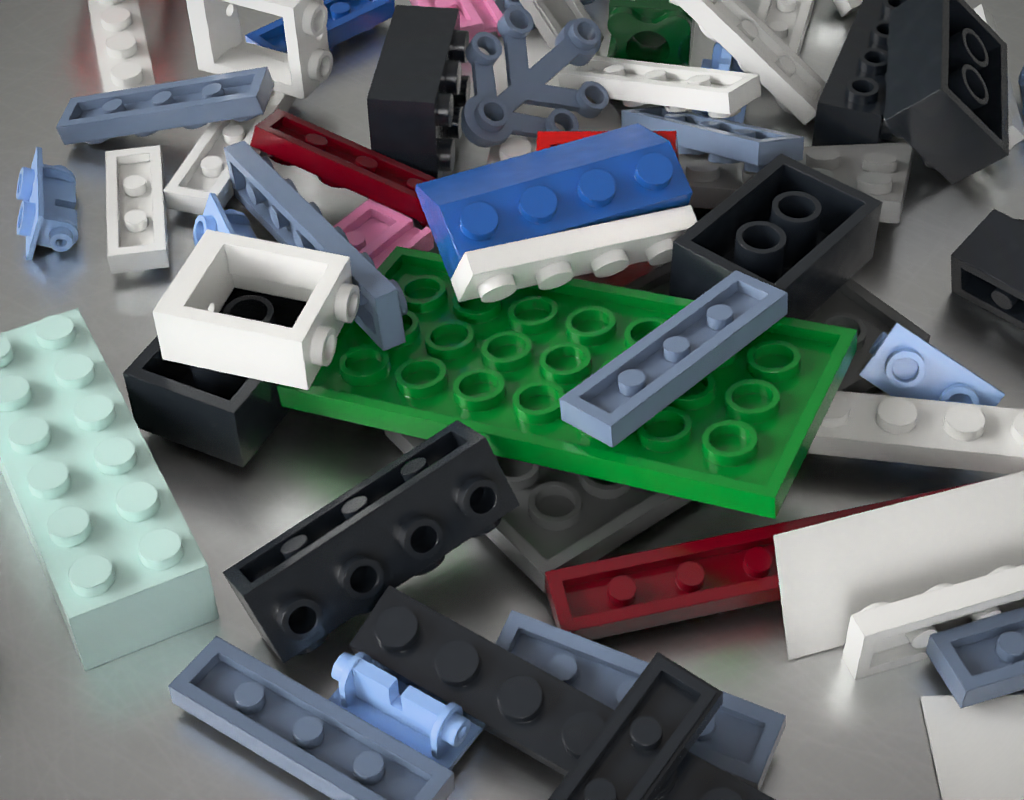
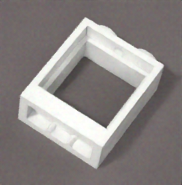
M186 0L199 70L218 75L268 67L274 83L272 91L303 100L329 77L333 66V56L329 51L326 27L328 11L324 5V0ZM237 5L283 17L288 54L244 42L242 40Z
M207 229L152 311L162 358L167 361L309 390L321 366H328L331 363L336 350L337 336L344 323H351L354 320L359 307L360 290L358 285L352 284L350 257ZM234 287L307 302L293 328L219 313Z

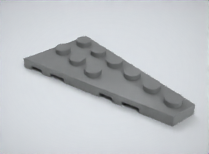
M908 142L804 147L803 160L798 162L882 201L879 222L900 223L913 158V147ZM708 153L700 155L679 154L680 165L693 191L689 205L695 208L714 209L756 174L745 171L744 162L721 164L708 161Z

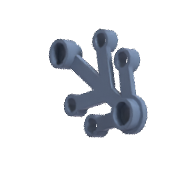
M520 6L507 8L498 21L497 29L504 41L508 88L498 96L493 65L502 54V45L499 39L491 33H477L465 50L466 58L472 66L474 96L466 102L461 112V128L465 137L476 146L488 148L504 143L510 135L537 138V131H561L555 123L563 126L565 131H578V120L570 111L578 112L585 118L597 117L609 102V95L601 84L587 81L578 90L545 85L568 64L584 66L590 62L601 47V32L596 23L587 18H578L567 22L555 39V47L529 69L526 37L534 26L533 18L526 9ZM511 21L518 24L520 28L515 27ZM478 47L484 48L489 55L481 52ZM586 96H589L590 98H592V99L594 100L595 104H594V103H591V102L586 98ZM523 104L555 108L547 118L515 112Z

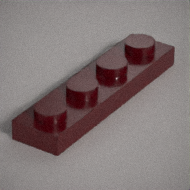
M281 109L275 110L255 126L250 146L267 153L274 162L286 166H297L317 175L318 179L328 186L351 190L418 220L423 228L429 227L415 188L416 184L437 178Z

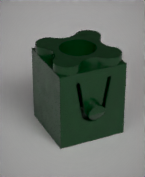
M610 0L607 27L611 33L607 57L690 66L695 20L680 6L669 3V0Z

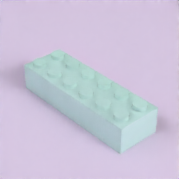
M76 308L58 315L47 316L42 320L0 333V469L84 671L219 619L208 564L79 309Z

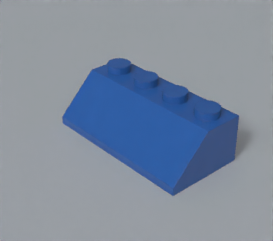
M639 123L416 184L415 188L450 281L465 252L687 206L693 194L670 141Z

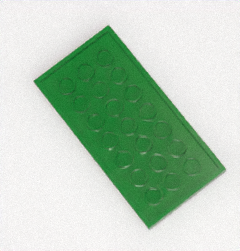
M396 246L377 270L388 280H395L405 295L408 312L402 316L406 342L383 351L354 320L351 323L345 322L337 336L336 350L331 363L328 366H321L309 390L280 384L277 386L282 407L426 440L458 420L486 437L496 456L776 519L857 351V330L783 317L612 448L562 421L559 398L694 300L572 278L566 284L549 290H541L538 285L517 289L510 296L495 302H482L480 298L458 302L440 254Z

